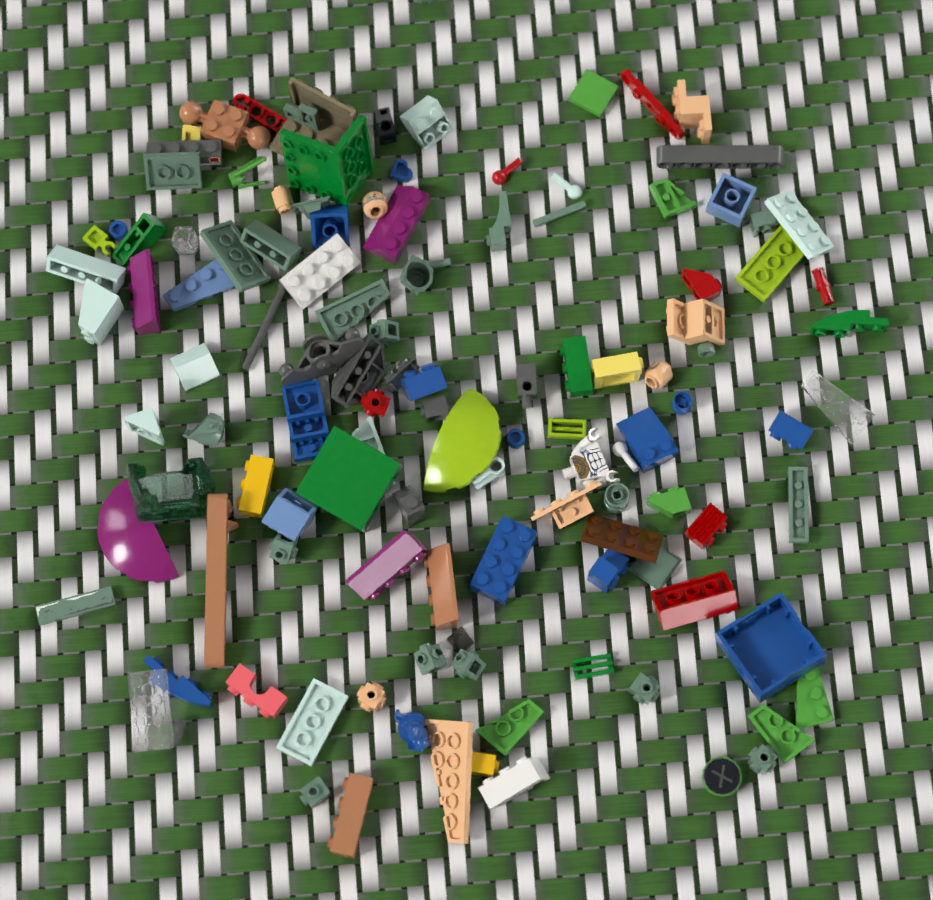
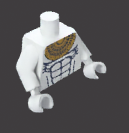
M592 428L589 431V435L582 439L571 452V467L562 470L565 480L576 477L579 485H586L595 480L596 483H602V486L597 489L603 488L611 484V482H620L619 478L613 479V476L618 472L609 471L597 441L594 442V440L601 439L603 436L602 434L597 435V437L595 436V431L599 428Z

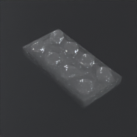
M167 669L127 673L135 752L174 748Z

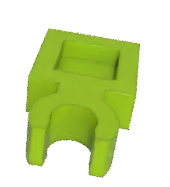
M93 225L82 237V240L96 252L101 248L106 257H110L109 252L106 251L107 248L112 247L114 250L116 249V245L113 242L107 241L109 236L96 225Z

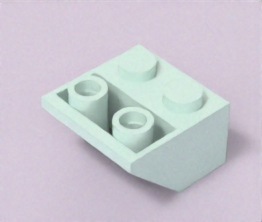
M428 95L399 116L407 131L425 151L454 130L438 100Z

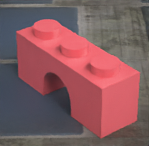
M239 663L225 682L228 686L227 690L235 696L240 694L244 697L243 701L250 707L254 705L260 709L259 713L267 719L269 717L275 719L289 701L287 696L272 686L264 694L259 695L252 692V685L257 677Z

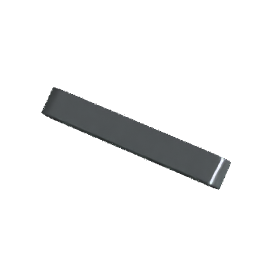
M661 145L656 148V164L661 169H780L784 167V147L779 145Z

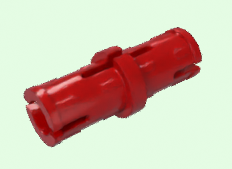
M819 267V270L818 268L812 270L817 285L816 290L820 293L823 306H827V303L829 305L834 304L835 300L830 290L831 284L827 282L823 267Z

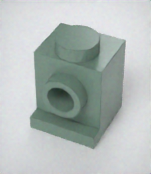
M769 209L750 214L748 220L754 238L760 232L764 234L772 231L775 225L779 224V221Z

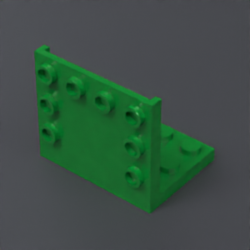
M359 115L351 123L347 132L341 136L340 141L335 147L284 128L279 133L288 182L293 188H298L320 197L329 196L331 201L347 206L374 170L366 116Z

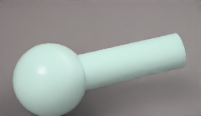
M556 173L552 175L551 179L563 187L571 199L575 200L581 197L582 189L580 186L571 185Z

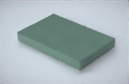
M200 151L146 153L143 155L147 190L203 188Z

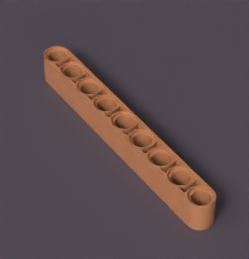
M208 494L205 668H225L228 494Z

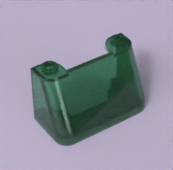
M202 457L191 458L185 461L182 471L146 474V467L142 463H130L127 466V476L134 511L138 521L146 523L197 518L207 515L208 494H214L216 487Z

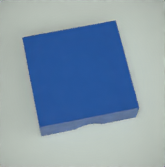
M782 592L759 605L750 614L738 618L716 632V642L759 703L826 661L827 654L811 632L803 626L797 613Z

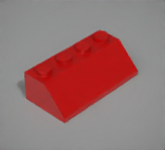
M725 571L650 591L663 631L738 610L736 592Z

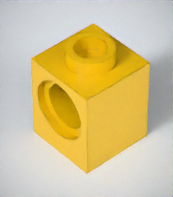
M472 752L471 775L492 777L494 773H498L499 761H496V755Z

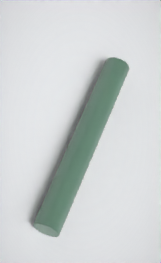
M583 200L534 219L532 222L534 227H537L587 206Z

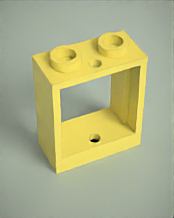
M637 352L593 359L591 377L594 389L639 381L642 369L644 368L642 357H638Z

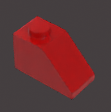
M687 268L682 270L681 278L696 300L705 299L710 302L720 296L722 285L717 278L714 279L712 274Z

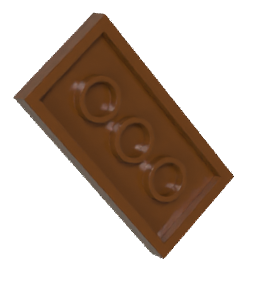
M589 514L581 541L656 563L664 535L639 528L638 526L621 523L617 520L604 518L600 515Z

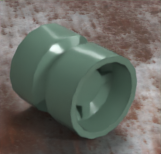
M621 483L609 485L606 488L603 500L606 510L614 514L623 512L629 502L630 493L628 488Z

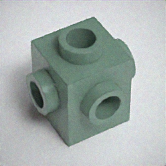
M380 319L377 320V323L369 325L370 334L382 342L384 348L400 341L398 322Z
M278 533L269 545L271 550L270 558L275 559L279 563L288 564L291 558L295 559L299 548L296 547L298 538L294 542Z
M423 644L419 647L420 650L413 654L422 675L436 673L448 665L439 644Z
M460 649L451 666L456 670L455 674L463 679L468 677L476 681L487 664L473 650L465 651Z
M640 672L628 692L634 695L633 698L638 703L648 705L650 701L654 703L660 695V692H658L660 685H658V680L650 675L647 677Z
M762 744L759 748L755 746L748 754L751 758L747 763L754 772L764 775L766 771L771 772L777 765L775 760L778 756L775 755L776 751L772 747ZM760 756L766 757L767 761H762Z

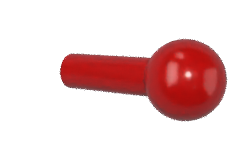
M518 157L502 171H495L492 174V181L496 185L504 184L506 176L523 162Z

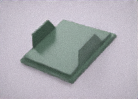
M330 197L293 204L294 214L304 213L307 219H310V213L330 205Z
M660 547L656 563L635 558L628 570L654 588L659 589L663 588L682 560L663 547Z

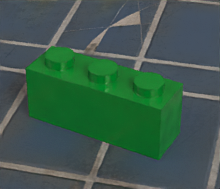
M586 337L563 338L562 345H559L560 356H564L565 363H562L563 374H567V381H564L565 391L569 392L570 398L593 395Z

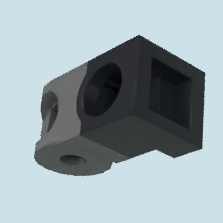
M389 107L374 110L380 145L397 142Z

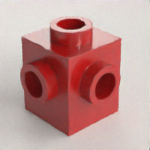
M374 389L373 391L369 390L367 394H363L360 404L363 405L364 414L374 418L376 415L384 417L391 398L384 396L383 391ZM372 400L377 402V406L372 405Z

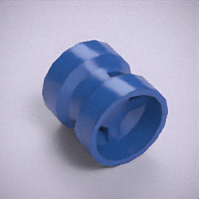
M681 391L675 394L672 409L678 415L687 414L691 409L692 397L689 393Z

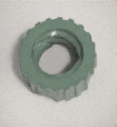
M707 342L698 345L699 357L706 358L715 355L713 343Z

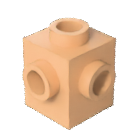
M367 682L365 686L362 685L357 693L359 697L358 702L361 704L360 707L368 712L371 710L377 712L378 708L381 709L387 699L385 698L386 695L383 687L375 682L373 684ZM372 692L375 694V697L368 698V694Z

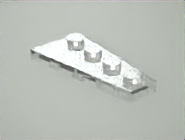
M812 370L801 385L803 390L851 446L875 416V414L814 370Z

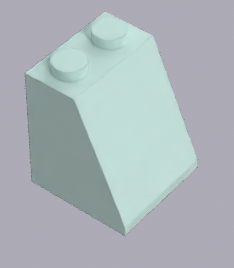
M88 278L84 284L78 325L81 333L84 335V339L88 343L101 345L123 312L124 307L118 295Z

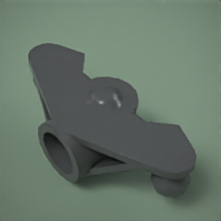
M355 328L348 329L345 333L346 341L343 342L327 340V335L320 333L306 338L303 342V348L306 351L296 368H293L289 363H284L280 366L279 373L282 376V384L290 386L324 375L334 374L364 346V340L360 338L359 331Z

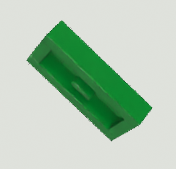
M611 653L572 660L575 680L614 674ZM607 659L608 661L577 667V664L600 661ZM606 666L609 667L608 670L578 675V671L595 669Z

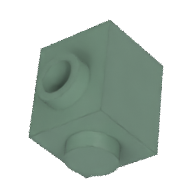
M318 776L300 789L302 795L299 798L305 806L310 805L311 808H314L331 796V793Z

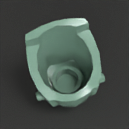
M412 255L402 270L400 282L410 291L415 292V295H419L425 292L432 284L433 269L425 260Z
M210 412L193 430L187 429L182 436L204 445H219L224 435V420L221 416Z

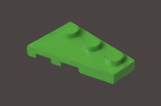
M528 699L499 718L493 719L487 725L476 729L475 732L506 757L540 719L544 711Z

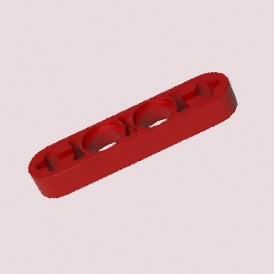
M237 94L233 98L234 107L247 111L251 120L276 135L282 128L280 123L283 126L287 120L245 94ZM244 100L245 105L241 104L239 106L238 101L242 102ZM255 108H259L262 111L258 116L252 115L251 112ZM274 117L277 119V122L274 125L267 124V119Z

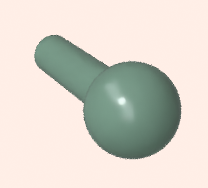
M451 258L432 262L425 260L431 265L432 269L452 265Z

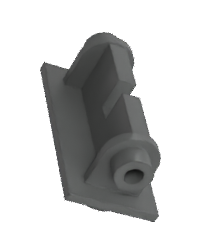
M404 358L398 363L399 367L394 372L391 370L384 376L385 380L381 384H388L387 389L391 393L397 392L403 386L400 380L404 376L403 373L413 369L417 372L420 367L415 362L411 363L414 358Z

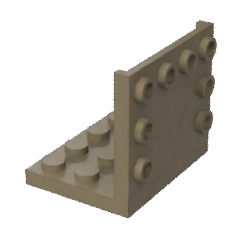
M291 77L288 86L293 104L299 106L300 103L315 106L319 113L321 127L316 131L287 118L280 131L284 128L335 147L340 141L341 136L350 128L351 123L357 119L356 109L349 104H342L334 96L329 97L317 87L312 88L308 86L302 79L297 80ZM279 131L269 147L270 150L283 156Z

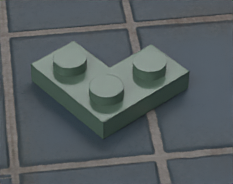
M286 103L283 109L285 117L316 131L320 129L321 121L315 106L300 103L299 106Z

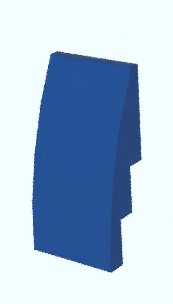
M319 379L300 382L290 386H281L296 463L314 460L329 435Z

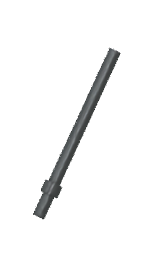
M281 282L277 286L278 291L242 365L244 370H249L285 292H288Z

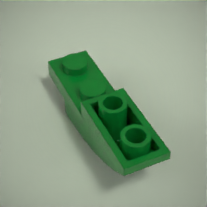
M870 310L841 312L814 323L810 334H815L816 337L832 335L835 338H844L849 335L850 330L854 332L867 330L873 333L886 332L889 326V318L870 317Z

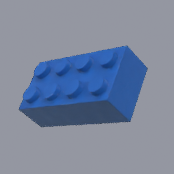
M502 516L471 580L470 590L506 605L535 543L538 531Z

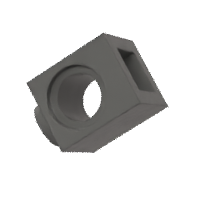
M446 396L423 399V406H420L422 418L426 417V423L446 419L449 414Z

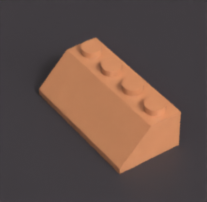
M446 543L429 549L427 556L424 557V566L429 568L426 583L427 587H431L432 594L428 595L429 606H433L434 613L430 614L431 625H435L436 630L459 628L450 543Z

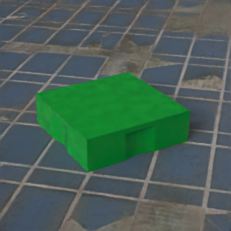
M334 426L295 493L365 533L379 509L382 498L390 490L403 465Z

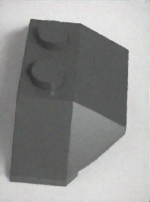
M367 334L363 338L364 346L340 367L332 381L331 398L344 408L360 405L363 394H367L369 390L373 391L386 371L384 344L371 334Z

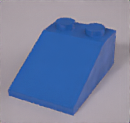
M650 407L616 423L643 473L677 457L679 450Z

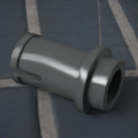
M176 719L175 723H172L174 726L168 742L180 746L184 731L188 727H186V722Z

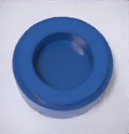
M122 221L111 223L109 226L110 236L114 240H123L128 233L126 224Z
M512 429L507 433L506 442L511 448H521L525 443V434L520 429Z

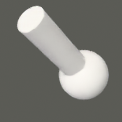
M621 441L616 442L613 445V453L618 457H622L633 472L638 471L640 467L627 452V445Z

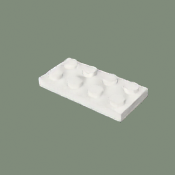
M337 233L279 281L301 309H304L361 262Z

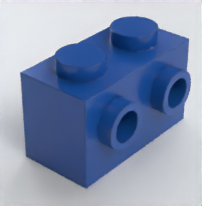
M781 410L768 429L771 432V437L778 441L781 438L788 442L787 446L795 451L798 448L803 449L814 431Z

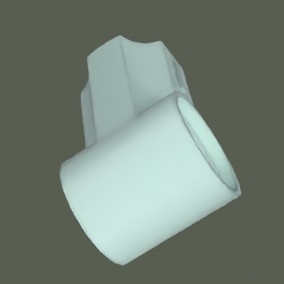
M495 457L483 474L479 473L472 479V485L477 491L505 473L504 461L499 457ZM493 464H500L502 466L499 471L491 469Z

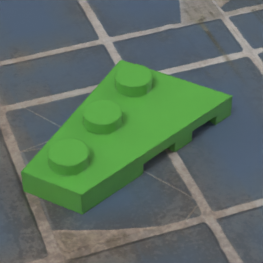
M817 667L796 680L795 726L800 730L834 721Z
M764 704L748 715L749 719L768 744L776 751L777 756L784 764L816 741Z

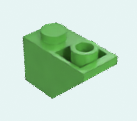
M672 487L668 489V492L662 494L661 492H655L647 498L646 503L648 507L670 518L689 514L692 509L685 487Z

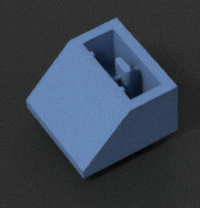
M285 488L272 503L262 519V523L295 542L311 525L318 506L290 489Z

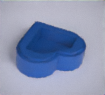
M396 160L390 179L405 183L410 182L413 178V172L408 168L406 160Z

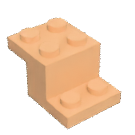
M677 80V86L673 87L672 105L675 106V112L673 113L674 121L680 124L681 129L697 128V137L701 138V145H708L712 133L709 95L687 97L685 80Z
M674 298L667 300V336L687 345L706 341L718 346L725 344L724 308L705 299L687 303L680 302Z

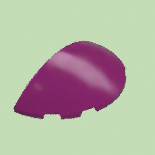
M128 477L111 491L99 513L97 533L99 544L105 557L116 570L121 571L136 581L161 583L179 578L180 576L132 477Z

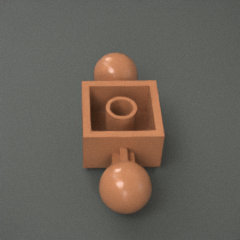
M214 100L208 113L203 112L201 106L194 101L185 102L180 108L179 115L184 123L188 125H195L198 122L203 123L200 130L202 140L221 139L223 148L237 152L242 138L247 139L249 145L258 150L266 148L271 141L270 132L265 127L255 126L251 129L247 128L250 123L249 113L234 106Z

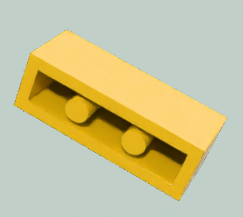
M251 455L250 460H246V478H242L240 489L243 491L241 497L238 496L236 508H238L241 515L263 518L275 466L274 459Z

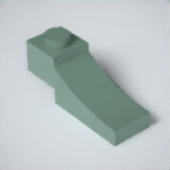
M499 191L498 216L493 228H489V235H486L487 246H491V252L506 250L505 233L511 232L506 191Z

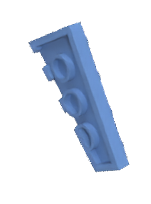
M215 259L163 295V298L175 312L196 304L197 301L214 297L213 295L220 292H227L236 286L218 260Z

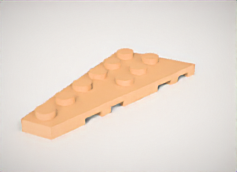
M425 719L424 726H427L428 738L430 739L432 749L430 757L436 786L440 788L441 793L439 801L440 805H443L445 812L443 820L447 840L452 843L468 844L473 722Z

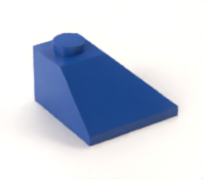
M342 204L327 205L318 211L310 213L313 249H318L337 233L347 246L350 247L348 204L347 206Z

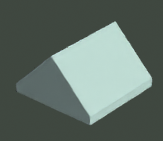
M205 343L170 358L186 392L220 376Z
M152 407L125 417L124 421L129 431L164 446L165 441Z

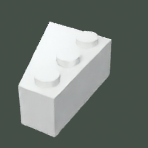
M525 756L517 760V765L511 769L508 766L499 771L500 775L496 778L492 776L482 782L483 785L478 789L489 809H495L516 798L517 795L525 790L534 788V785L542 780H549L550 777L540 759H527Z

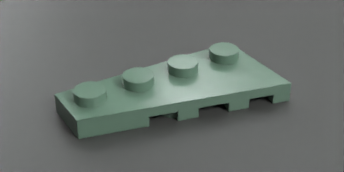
M383 279L315 311V314L328 339L337 342L345 335L348 329L354 328L391 297V294Z

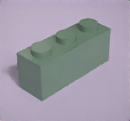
M257 219L244 228L240 243L284 271L297 262L302 249Z

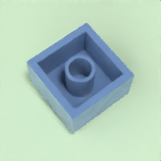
M723 173L707 204L706 213L740 227L755 197L757 188Z

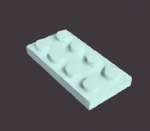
M791 190L769 197L764 202L808 260L831 252L835 246L831 243L830 239L820 229L818 223L813 220L807 209L802 206Z
M313 678L276 749L312 767L349 696Z

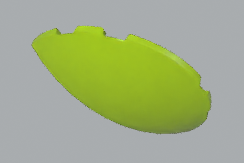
M468 389L447 415L430 454L424 480V491L446 493L448 489H461L471 484L472 479L479 473L483 474L493 462L501 442V431L498 422L500 418L494 406L481 393Z

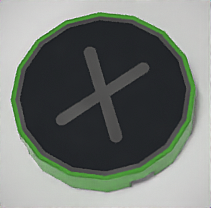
M721 756L713 758L703 769V785L709 793L715 796H730L737 791L741 784L742 774L740 767L730 758Z

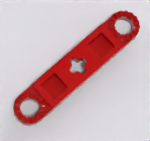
M628 68L620 73L621 79L630 88L635 99H639L655 116L657 123L660 126H664L677 140L685 136V132L681 129L680 124L673 120L672 115L642 82L636 79Z

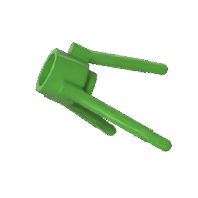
M261 156L239 169L228 173L233 187L238 186L239 189H242L244 187L266 184V181L243 183V181L246 180L244 175L246 171L265 162L267 158L261 159Z

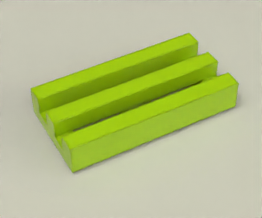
M548 418L547 438L582 440L586 437L587 420ZM552 424L582 425V428L554 427ZM552 431L582 432V434L552 433Z

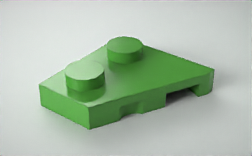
M667 178L649 185V189L664 219L694 209L698 205L696 201L689 200L684 195L685 193L681 189L676 188Z

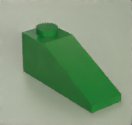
M143 212L112 253V258L120 266L126 267L130 263L129 258L155 244L167 227L156 216Z

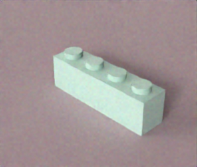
M56 245L47 256L46 265L47 272L85 284V280L88 278L114 294L119 291L125 281V267Z

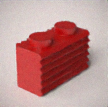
M709 503L685 531L684 535L701 549L705 546L709 548L716 539L714 535L717 532L722 533L727 527L726 521L728 517L712 503Z

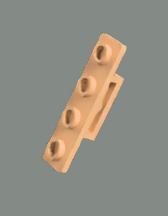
M594 480L584 485L586 489L580 492L577 489L567 494L569 498L563 501L559 498L551 502L552 507L546 510L542 507L534 511V516L531 517L532 521L552 513L559 529H562L594 512V509L586 494L602 486V483H596Z

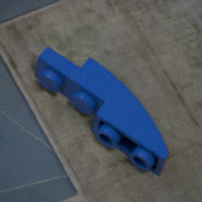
M150 655L146 657L144 662L157 674L152 680L162 690L192 705L209 708L213 706V703L210 701L212 697L205 690L199 691L196 688L198 684L191 677L186 679L182 676L177 681L178 676L171 670L167 672L162 667L164 663L159 658L155 657L153 659Z

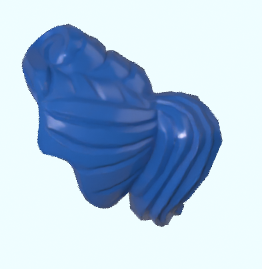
M397 709L394 713V718L399 723L397 728L400 737L408 743L409 750L422 753L425 748L430 746L427 729L423 727L425 724L424 716L419 712L401 713Z

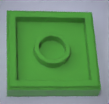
M586 69L569 96L568 101L601 117L618 90V85Z

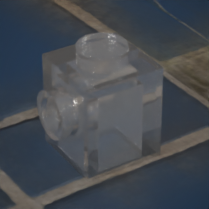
M193 226L175 227L171 242L178 255H196L200 239Z

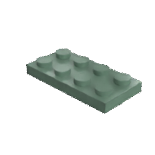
M232 220L203 229L200 232V236L239 292L270 281L271 276L253 250L240 243L242 234Z

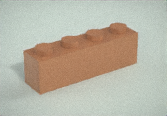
M350 773L349 778L345 777L343 789H346L344 797L340 796L338 808L340 809L339 817L335 816L333 828L336 829L334 836L330 835L327 846L332 854L355 858L374 783L373 778Z

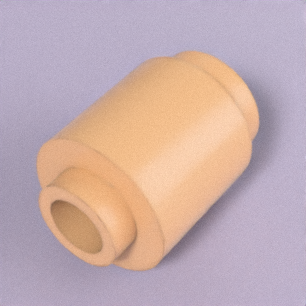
M284 185L275 187L271 194L276 210L279 211V214L292 212L294 202L290 189Z

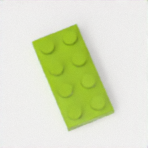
M780 225L735 277V281L764 303L805 255L782 225Z

